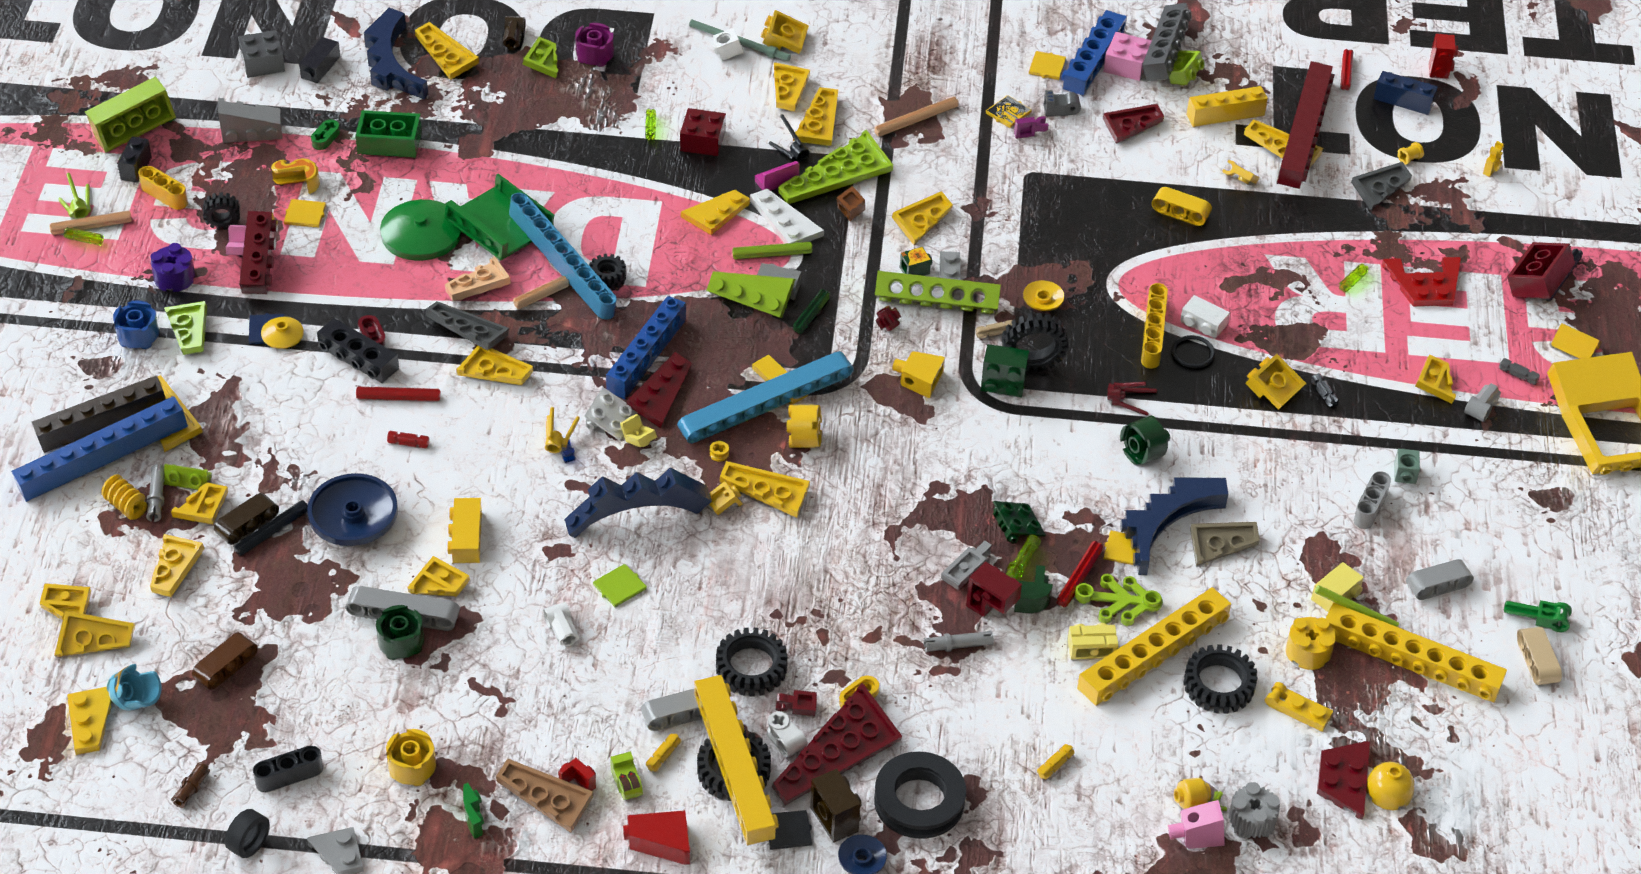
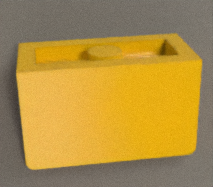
M1561 323L1551 346L1582 359L1592 357L1602 342Z

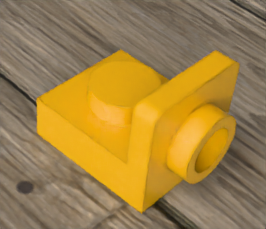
M725 481L710 492L712 502L709 505L717 515L721 514L735 502L739 507L743 505L739 499L742 496L734 485L730 487Z

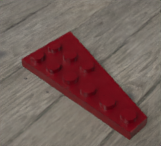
M861 683L854 694L844 702V705L813 737V740L807 747L803 748L799 756L773 782L772 788L784 805H787L811 791V779L834 769H838L840 774L898 743L901 741L902 735L865 685Z

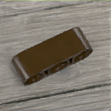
M258 493L219 518L214 525V531L228 544L234 545L275 518L279 512V506L264 493Z

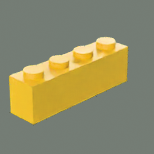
M1261 86L1189 97L1186 115L1192 127L1265 116L1268 97Z

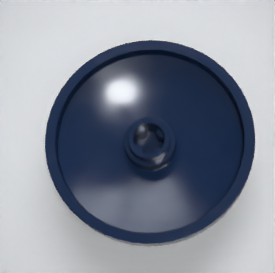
M351 473L336 476L321 484L309 499L307 513L311 528L323 540L340 546H358L379 539L392 528L398 515V504L393 489L383 480L368 474Z

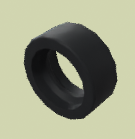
M246 809L240 812L229 825L225 836V847L241 858L253 856L262 847L269 834V819L254 809Z

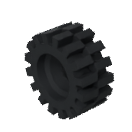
M219 192V195L213 193L212 197L209 195L203 204V220H205L207 225L210 224L211 228L217 226V230H220V227L227 230V226L237 225L238 220H240V204L238 199L236 200L234 195L230 197L229 193L223 195V192ZM225 209V210H227L228 212H226V213H218V212H215V210Z
M604 254V257L598 255L597 259H592L589 266L607 287L611 288V291L615 290V287L619 289L621 284L624 285L626 280V264L623 259L620 260L619 256L614 258V254H611L610 257L607 254ZM604 271H611V272H613V273H608V274H606V273H602V272H604Z

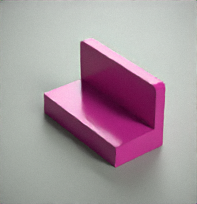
M794 161L755 175V182L762 190L769 189L771 191L777 189L794 176H799V163Z

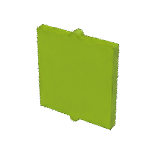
M626 564L593 581V585L599 590L602 597L606 598L614 607L647 589V586L638 578V574L634 573Z

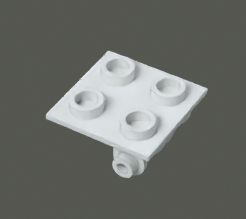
M602 387L584 415L587 418L585 421L586 428L593 430L599 426L620 441L623 436L620 423L637 414V412L627 405L626 402Z

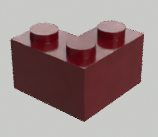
M985 561L969 577L966 606L982 617H985L993 608L1005 614L1020 599L1022 584L1015 578L1000 571L996 566H992Z

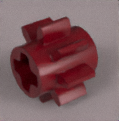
M886 306L876 313L878 318L875 321L881 330L886 328L887 331H891L900 324L898 319L901 318V315L896 307L891 309L890 306Z

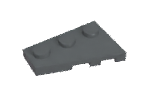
M1399 162L1352 178L1351 183L1370 211H1372L1411 180L1412 174L1403 162Z

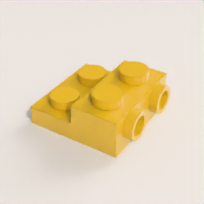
M775 10L772 16L768 15L764 23L766 27H764L760 37L763 38L762 44L768 47L774 46L780 50L783 46L799 54L802 50L809 25Z
M1278 354L1274 355L1271 359L1267 356L1259 364L1261 367L1259 370L1255 367L1247 375L1249 380L1245 383L1259 398L1265 395L1278 410L1306 384Z

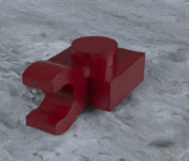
M794 690L793 695L778 693L776 710L787 711L792 709V714L815 716L817 692Z

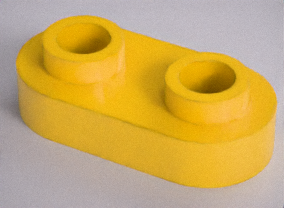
M868 675L857 679L841 691L839 695L840 707L854 694L861 683L870 690L869 692L875 698L879 693L878 680Z

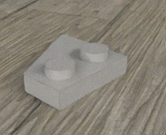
M354 827L307 837L308 846L311 849L314 848L320 854V858L326 864H329L336 874L364 872Z

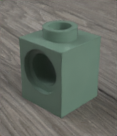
M1398 448L1394 461V482L1416 484L1420 472V451Z

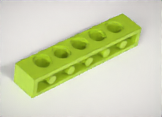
M878 271L875 297H879V301L891 302V299L900 300L899 303L911 305L913 301L920 302V306L925 307L939 304L940 308L952 309L953 306L961 307L962 311L973 312L974 308L981 309V313L993 314L994 311H998L1001 285ZM900 283L903 286L900 293H893L891 291L893 284ZM916 285L923 288V293L919 296H915L911 292L912 288ZM935 288H941L944 294L940 298H935L932 296V291ZM961 290L964 293L963 299L959 301L953 299V292ZM975 293H982L985 297L984 301L976 303L973 300Z

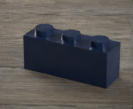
M1382 71L1377 81L1374 99L1429 115L1438 87L1392 72Z

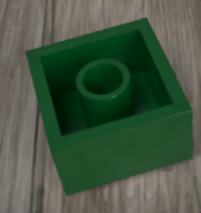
M987 344L980 391L1022 398L1026 381L1029 350Z

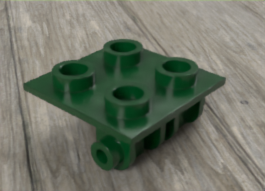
M993 501L995 506L993 516L996 518L1008 542L1012 544L1017 543L1020 535L1046 536L1029 504Z

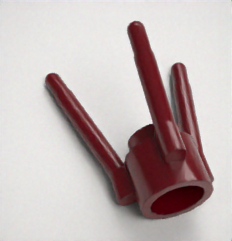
M1146 382L1109 383L1107 400H1112V405L1121 406L1148 416L1149 413L1120 400H1125L1126 392L1157 393V389L1127 388L1145 386Z

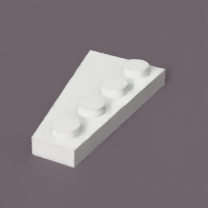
M764 189L750 195V202L783 243L809 242L824 236L822 228L769 189Z

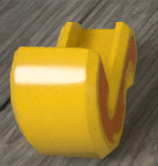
M297 159L290 164H287L286 160H279L271 166L273 181L278 185L306 181L308 194L314 193L320 186L318 167L315 162L309 159Z

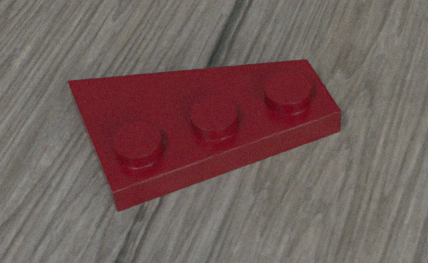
M1151 104L1103 113V121L1117 144L1163 122L1164 114L1158 104Z

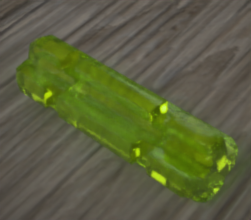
M655 109L646 110L645 138L647 140H654L656 138Z
M69 227L65 228L63 234L67 239L99 246L103 244L104 236L101 234Z
M1363 263L1359 264L1339 283V289L1344 292L1349 291L1351 287L1368 273V266H1365Z

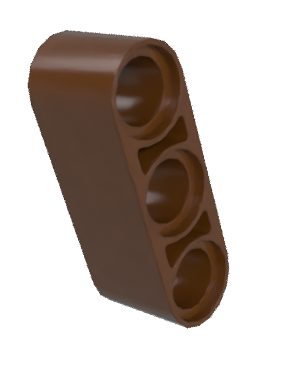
M237 632L200 660L192 670V677L208 689H215L256 655L258 646L245 635Z

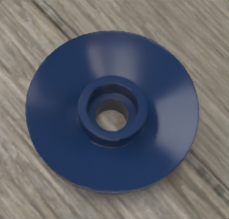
M859 834L847 838L840 845L838 860L842 868L850 874H876L885 866L887 852L885 846L877 838Z

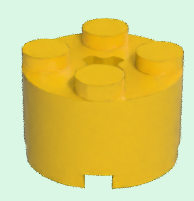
M789 405L788 413L789 418H791V420H787V433H791L789 435V448L820 447L822 442V430H820L822 414L820 405Z
M1296 618L1290 628L1285 649L1288 659L1291 662L1294 660L1299 664L1298 667L1303 669L1316 670L1322 668L1331 658L1335 643V632L1326 618Z
M407 729L405 733L399 734L398 732L394 734L387 742L388 770L390 777L402 784L421 786L435 771V748L431 737L426 732L418 729Z

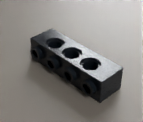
M335 318L317 331L318 345L323 351L336 356L337 359L348 363L354 369L362 371L371 379H376L383 384L399 370L397 353Z

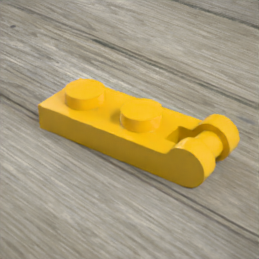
M1275 682L1271 688L1272 693H1268L1264 699L1269 707L1323 732L1333 715V710L1287 689L1281 682Z

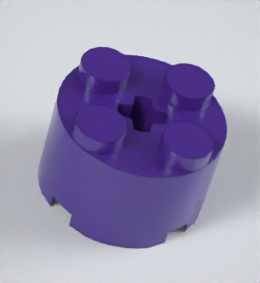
M172 243L151 254L154 283L159 289L163 291L173 289V292H179L193 284L195 269L193 257L189 250L181 247L179 243Z

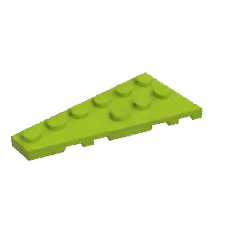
M865 130L857 139L852 138L849 140L848 145L839 147L820 159L814 167L809 166L806 168L805 173L802 175L794 176L780 185L779 194L786 203L791 204L893 171V164L869 132Z

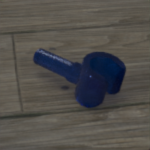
M570 439L568 440L566 450L561 451L564 463L576 460L574 456L575 450L571 447Z

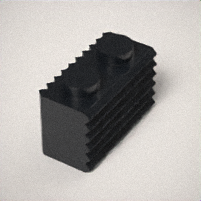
M133 136L130 138L117 162L121 180L139 182V170L142 167L148 166L152 158L148 139Z

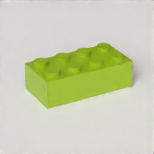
M156 76L85 111L95 139L105 152L128 142L132 136L138 137L176 118L167 91Z

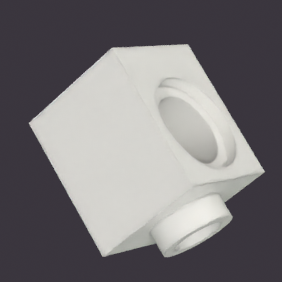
M735 28L713 36L715 44H712L716 55L720 54L723 61L744 53Z

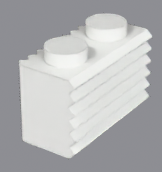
M1193 295L1191 300L1183 306L1180 321L1186 326L1195 328L1199 332L1202 331L1203 334L1215 339L1228 325L1230 312Z

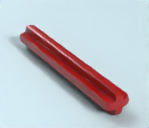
M358 386L356 388V398L368 400L440 401L441 391L437 388Z
M1097 541L1091 543L1057 597V604L1065 608L1069 605L1075 595L1077 585L1084 581L1102 552V543Z

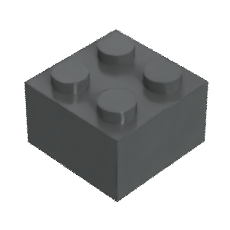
M276 30L238 36L240 53L247 78L285 72L283 52Z

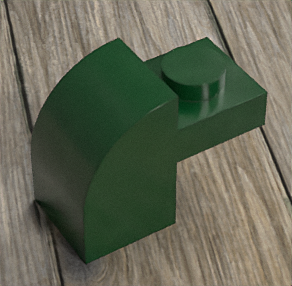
M1036 565L1034 582L1018 581L1022 584L1021 596L1014 604V612L1038 613L1046 609L1050 604L1053 584H1048L1049 575H1045V566Z

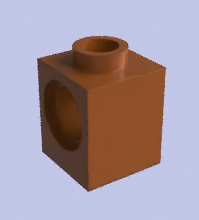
M853 186L837 197V207L849 221H852L866 210L865 199Z

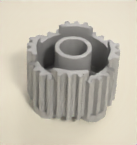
M1256 782L1247 783L1246 787L1239 788L1235 795H1233L1228 817L1230 819L1229 822L1232 823L1231 826L1234 827V833H1238V836H1243V839L1250 838L1251 836L1253 838H1256V836L1261 838V835L1262 837H1269V834H1272L1275 830L1280 810L1279 797L1273 795V792L1270 793L1269 789L1265 790V787L1260 788V785Z

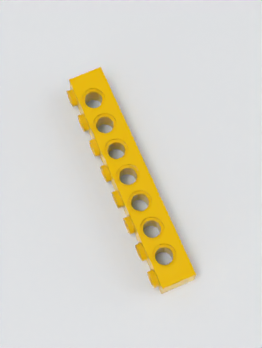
M1211 587L1080 673L1077 689L1095 706L1103 701H1108L1113 694L1119 690L1126 689L1131 682L1137 678L1141 679L1149 670L1159 667L1164 660L1170 656L1174 657L1182 648L1192 645L1197 638L1203 634L1207 635L1218 624L1225 623L1230 617L1231 603Z
M1333 602L1326 619L1335 632L1336 642L1495 703L1507 669Z

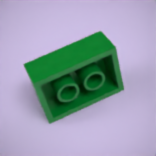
M362 110L355 135L357 154L416 158L422 134L421 115L417 113Z

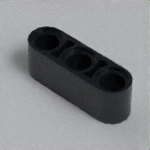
M312 745L260 761L253 767L256 788L261 792H270L316 777L323 771L321 750Z

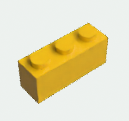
M454 498V507L449 509V518L453 520V524L448 526L449 537H452V541L447 543L448 554H452L453 563H480L481 498Z

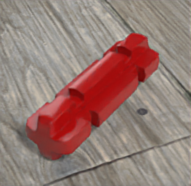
M391 430L387 434V442L391 444L399 442V445L412 447L419 445V448H428L430 443L429 436L426 435L418 437V434L405 432L398 434V431Z

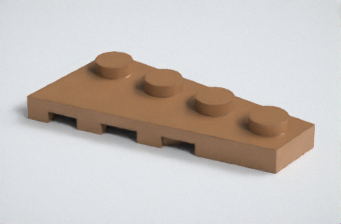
M508 758L496 775L499 784L570 833L574 830L593 798V791Z

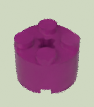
M589 23L588 27L584 28L583 25L577 29L575 42L578 62L598 67L605 66L614 55V38L610 28L601 23Z

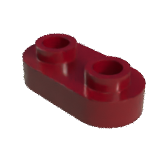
M372 315L361 317L358 320L359 332L385 346L386 337L379 320Z

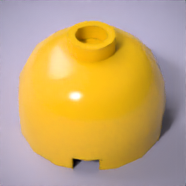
M1384 762L1373 768L1367 779L1366 793L1367 795L1369 793L1375 805L1387 810H1398L1401 806L1405 805L1406 807L1412 800L1415 781L1411 772L1404 765L1397 762Z

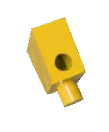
M913 351L907 361L896 358L893 362L892 370L901 373L900 384L930 398L944 372L945 357Z

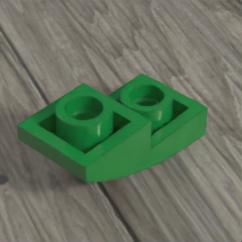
M466 783L463 786L465 818L473 838L476 839L483 835L482 825L484 824V819L480 813L482 799L478 791L472 790L469 783Z

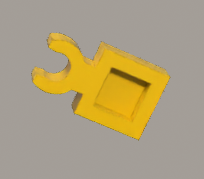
M1496 141L1495 146L1490 148V155L1486 159L1483 170L1484 175L1490 177L1501 168L1503 163L1501 161L1503 143Z

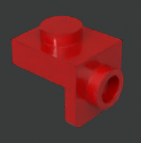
M577 758L562 765L558 771L559 779L567 782L574 780L581 787L590 791L596 789L595 771Z

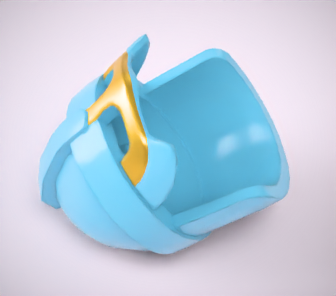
M132 664L112 675L107 683V691L112 702L126 711L137 710L155 704L160 698L162 690L161 680L155 671L140 674L136 671L137 665Z

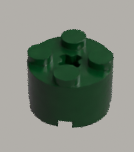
M1151 415L1125 425L1120 432V441H1124L1126 447L1123 448L1124 454L1133 464H1146L1166 454L1170 434Z
M395 605L386 608L379 619L377 618L376 620L377 640L380 650L390 660L419 654L424 643L423 623L420 613L415 609L414 611L408 609V606Z

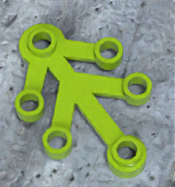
M1111 574L1102 575L1101 587L1111 589L1114 593L1096 592L1087 583L1077 585L1075 591V598L1081 604H1087L1091 600L1114 602L1108 608H1103L1099 611L1098 620L1106 624L1111 622L1114 614L1130 604L1137 606L1130 611L1122 613L1121 623L1125 626L1133 625L1135 618L1145 611L1155 612L1160 610L1163 605V599L1157 591H1146L1132 576L1125 577L1123 585L1120 586ZM1127 591H1134L1138 596L1130 595Z

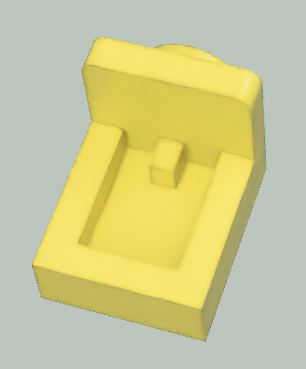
M637 414L620 423L627 443L638 447H645L650 444V441L657 438L655 430L643 426L640 416Z

